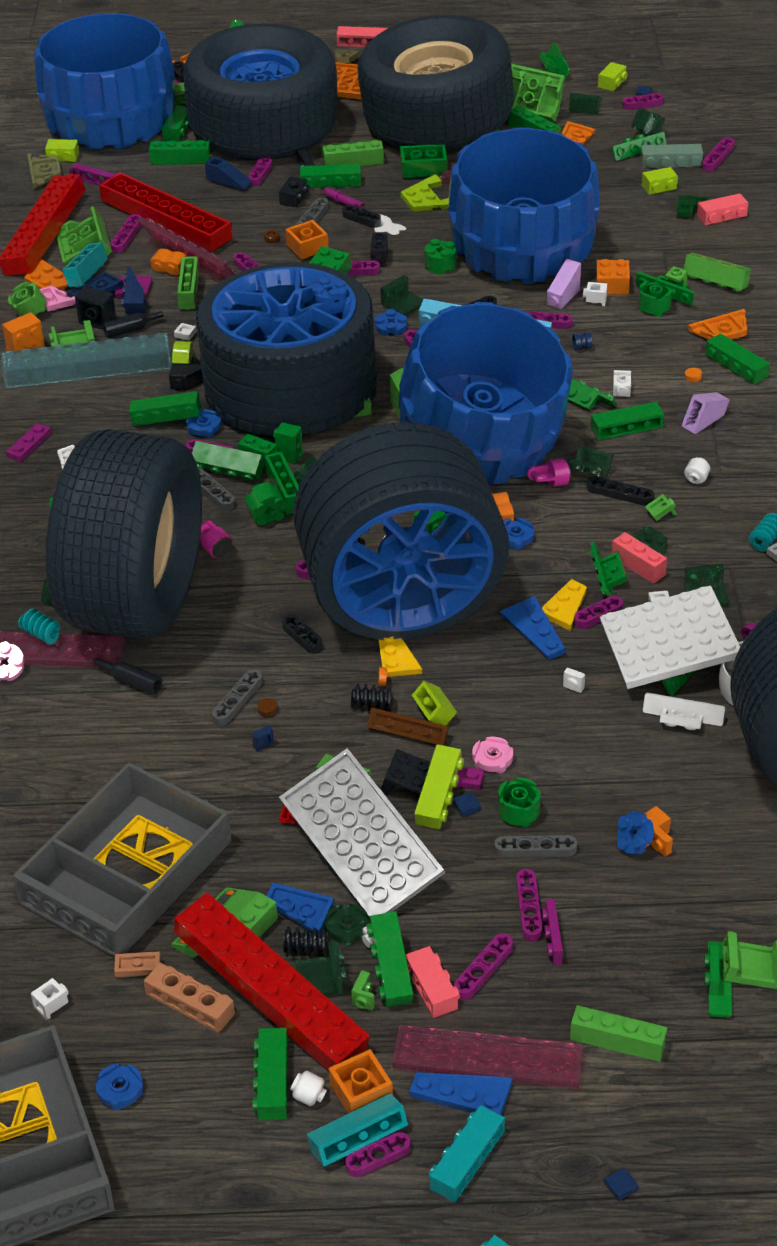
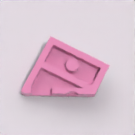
M54 286L40 289L46 297L45 306L47 312L76 304L74 296L70 298L66 292L58 290Z

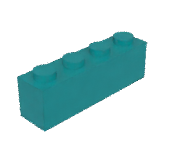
M102 242L88 244L62 269L69 287L75 286L79 288L84 286V283L91 279V276L108 260Z
M390 1093L306 1135L312 1155L325 1167L407 1126L408 1122L403 1105Z
M481 1105L476 1112H471L466 1126L463 1130H458L451 1147H446L439 1164L431 1168L428 1175L430 1178V1189L456 1202L505 1132V1117Z

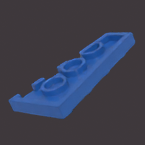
M535 596L500 611L501 616L505 620L507 619L515 629H518L522 636L529 640L548 660L566 653L563 643Z
M416 1072L409 1090V1097L468 1113L476 1112L481 1105L502 1115L513 1084V1077Z

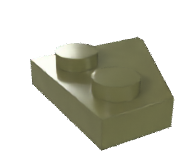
M335 49L336 62L350 64V62L360 57V51Z

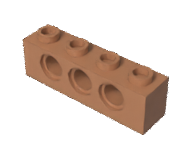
M159 963L144 980L147 996L218 1033L235 1015L234 1002L228 995H222L214 991L210 986L195 981L191 976L183 975L172 966Z

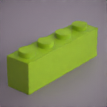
M436 745L414 813L416 825L440 830L442 822H446L448 815L447 805H451L453 800L452 789L457 787L459 780L458 770H462L464 765V758H461V749Z

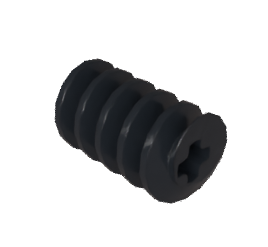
M357 683L355 688L352 689L351 708L356 703L359 709L362 708L363 704H365L366 709H370L371 705H373V708L378 709L380 705L381 710H386L388 706L391 712L393 702L391 686H388L387 691H384L383 685H381L377 691L374 684L371 690H368L367 684L364 685L363 689H360V685Z
M287 926L284 934L283 952L285 953L286 949H288V953L292 955L296 949L297 954L302 955L305 949L307 956H311L313 950L315 956H320L323 950L324 956L328 957L330 934L327 935L326 930L322 929L321 934L318 935L316 928L309 934L307 927H305L303 933H300L299 927H296L294 933H292L290 926Z

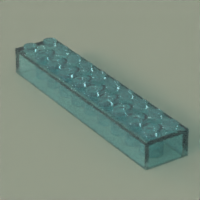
M167 333L1 353L5 389L171 369L172 367Z

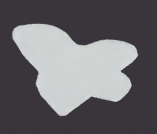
M380 215L381 225L374 227L375 232H388L392 235L399 234L401 230H406L405 226L392 223L391 219L384 215Z

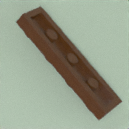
M371 708L367 724L368 728L442 746L446 744L449 726L376 708Z

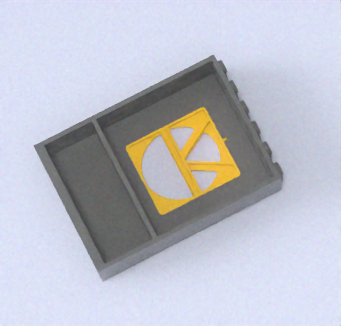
M128 762L13 875L18 904L115 957V954H125L230 844L232 840L229 813L222 808L210 804L206 800L194 796L189 791H184L173 783H168L157 775L151 774L141 767ZM147 833L162 836L169 841L167 845L143 853ZM138 834L135 849L120 842L129 836ZM114 849L161 874V876L150 883L142 885L106 866L107 856ZM174 853L172 864L169 867L154 860L163 855Z
M55 1026L44 1027L37 1031L0 1042V1104L19 1101L11 1127L8 1128L0 1122V1142L47 1126L49 1129L47 1143L0 1159V1246H15L115 1211L110 1183ZM29 1104L36 1107L44 1115L23 1122Z

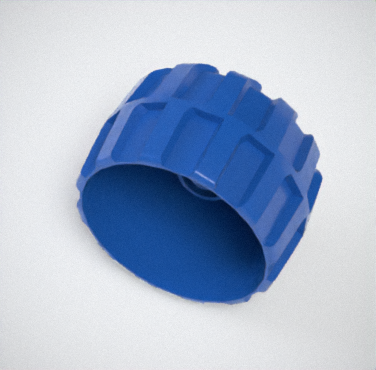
M122 13L86 15L58 24L50 31L44 33L38 40V48L34 50L38 99L48 129L54 135L60 134L62 140H77L78 143L85 144L88 150H102L104 146L113 145L115 149L131 147L135 145L136 140L144 142L159 134L168 116L173 114L175 109L174 69L166 35L158 29L156 23L148 19Z
M513 128L482 135L470 145H465L457 154L456 164L451 169L448 216L451 238L455 243L456 253L465 255L466 264L469 268L477 273L481 270L490 273L493 280L509 283L511 279H521L523 284H535L545 282L548 276L555 278L566 259L581 263L590 254L594 244L600 210L597 164L590 159L589 150L581 143L551 130Z
M475 302V304L457 307L450 306L440 310L437 316L430 322L423 323L413 338L399 385V423L415 422L418 424H428L429 426H436L438 429H444L446 432L452 433L454 437H459L476 455L488 485L507 483L510 477L519 478L526 476L527 470L530 467L541 465L545 455L552 450L563 427L573 373L571 357L565 353L560 344V337L550 327H546L531 317V314L520 309L499 306L492 302Z

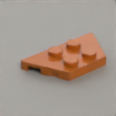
M42 259L34 271L26 274L24 277L25 282H34L39 289L54 286L58 290L65 291L64 287H69L64 273Z
M742 309L688 325V330L708 340L720 333L731 340L747 336L746 311Z

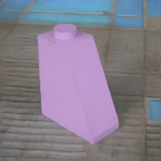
M570 259L565 260L547 291V305L562 309L580 291L581 263Z
M717 392L693 395L682 427L697 434L724 416L730 399Z

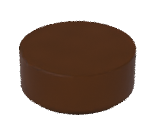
M276 230L266 231L264 233L265 242H278L280 240L279 232Z
M265 698L257 704L258 713L263 717H272L278 711L277 702L274 699Z

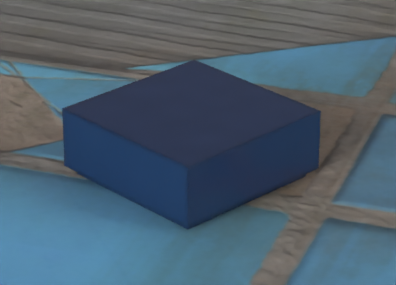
M638 86L636 96L652 94L653 87Z
M270 725L252 733L253 748L256 751L274 744L273 729Z
M472 791L453 798V804L462 817L481 810V805Z
M625 1167L604 1179V1184L618 1201L639 1189L638 1183Z

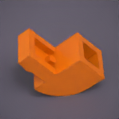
M655 806L645 813L648 815L646 816L648 820L652 821L654 827L653 840L646 847L652 845L656 851H659L666 857L672 853L673 838L668 835L671 818Z

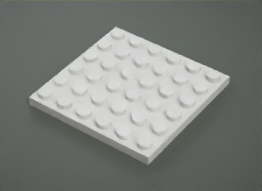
M711 585L689 592H682L671 597H664L653 602H646L642 605L628 607L624 610L610 612L600 617L601 624L627 689L735 660L740 648Z

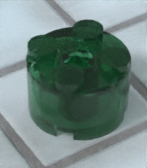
M639 107L631 128L641 130L646 135L660 133L665 118Z

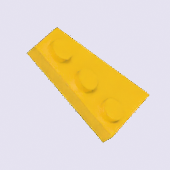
M571 579L542 607L549 621L571 631L575 613L581 607L587 593V586Z
M394 637L384 638V640L378 639L382 667L387 669V677L422 674L421 666L402 638L394 639Z

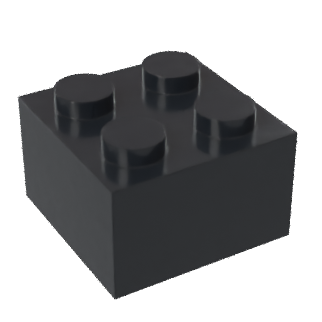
M84 287L75 296L79 324L84 325L83 321L90 320L93 328L103 330V322L116 319L113 293Z

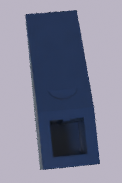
M212 157L205 163L206 179L240 190H245L252 184L248 177L224 159Z
M127 267V273H124L126 285H123L124 298L121 299L122 307L125 308L126 314H145V292L132 269Z

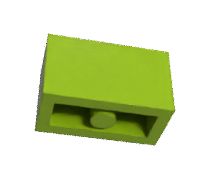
M611 62L598 75V87L614 91L627 78L626 66Z
M48 139L45 147L46 156H56L59 162H76L79 155L78 141Z
M671 167L642 173V187L649 195L677 189L678 176Z
M423 681L412 694L416 703L431 722L447 725L457 713L443 691L436 685Z

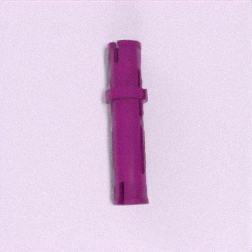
M329 187L324 189L327 193L323 192V195L333 199L336 203L340 202L362 208L360 206L365 207L364 202L344 195L339 190L335 191Z

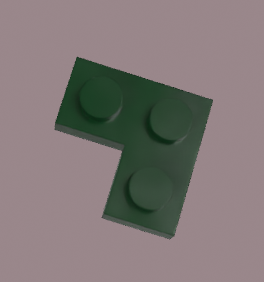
M679 195L677 217L692 218L693 210H698V203L708 201L710 197Z

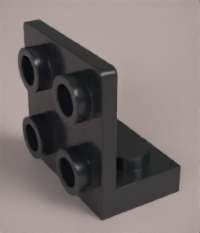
M396 749L384 778L381 791L385 796H388L390 789L394 790L396 786L421 795L431 762Z

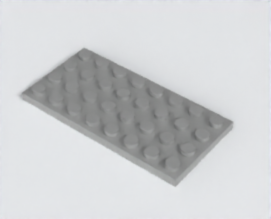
M348 748L279 796L281 802L369 917L370 915L393 912L445 874L441 865Z

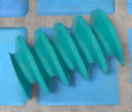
M766 514L750 533L749 542L755 550L760 552L767 551V548L777 538V514Z
M34 608L29 609L19 618L18 627L25 632L30 633L49 645L54 644L58 640L60 634V623L58 621H54Z

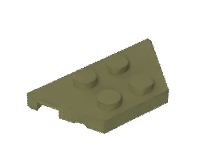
M30 153L27 154L33 188L49 183L56 175L62 176L58 157L40 155V158L32 157Z

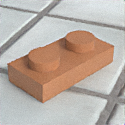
M160 952L115 954V977L148 976L160 963Z

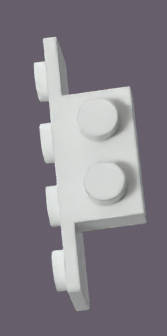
M646 693L643 712L660 715V722L667 726L674 727L680 725L688 730L700 729L702 723L722 726L725 706Z

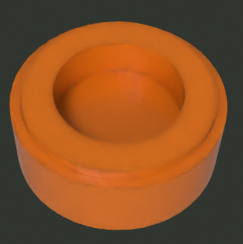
M689 368L685 371V379L689 382H698L702 379V371L698 368Z
M379 667L378 687L381 685L385 687L387 683L386 667Z

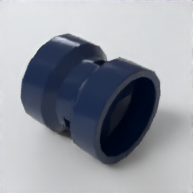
M590 332L572 335L574 350H580L582 347L586 349L592 348L593 343Z

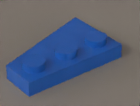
M272 883L267 897L276 901L278 912L303 927H307L310 931L316 928L318 935L321 934L334 905L333 897L277 883Z

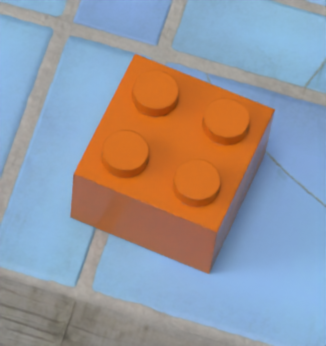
M314 220L285 229L286 245L301 260L315 255L321 246L329 248L328 234Z
M597 260L596 283H607V294L629 295V260Z
M31 312L2 324L6 350L16 361L45 349L41 321Z
M371 1049L329 1068L330 1086L348 1114L390 1093L393 1095V1083Z

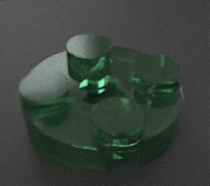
M645 527L643 530L637 531L632 535V537L661 555L665 554L668 539L662 533L655 531L654 528Z
M349 903L350 906L343 907L342 904L331 908L326 914L325 929L327 934H330V937L335 941L342 942L346 946H350L355 941L362 939L363 928L366 927V924H369L366 910L357 904ZM344 921H345V922L351 921V924H350V925H343V922H344Z

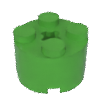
M34 282L21 283L14 288L12 297L11 295L8 297L9 304L19 316L30 312L35 316L46 309V297Z

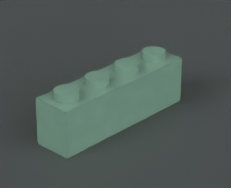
M701 144L641 145L642 168L702 166L703 150Z

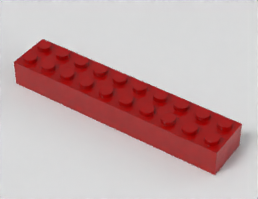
M122 172L99 184L101 201L131 215L138 214L142 217V220L210 252H213L233 238L231 222Z
M80 174L56 175L46 186L0 255V267L4 276L29 274L34 271L86 190Z
M208 892L175 918L174 933L279 1028H287V1035L328 1072L330 1067L367 1050L370 1035Z

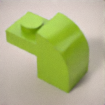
M175 341L172 364H192V360H195L193 342Z

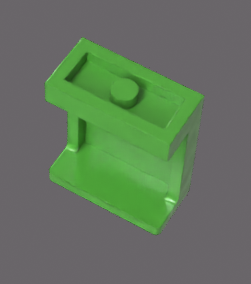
M90 320L83 321L85 328L83 330L56 334L55 328L51 327L52 333H49L52 352H56L57 358L96 352Z
M728 931L722 943L724 981L777 989V940H775L772 947L737 942V933Z

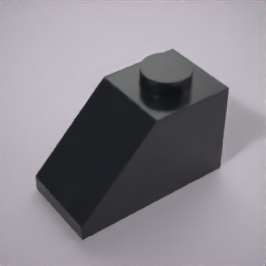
M172 364L169 374L170 389L188 390L202 383V366L197 364Z

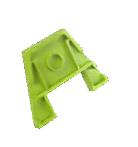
M436 174L401 191V198L413 212L433 211V208L439 207L442 210H448V198L440 200L431 190L432 188L442 186V181Z

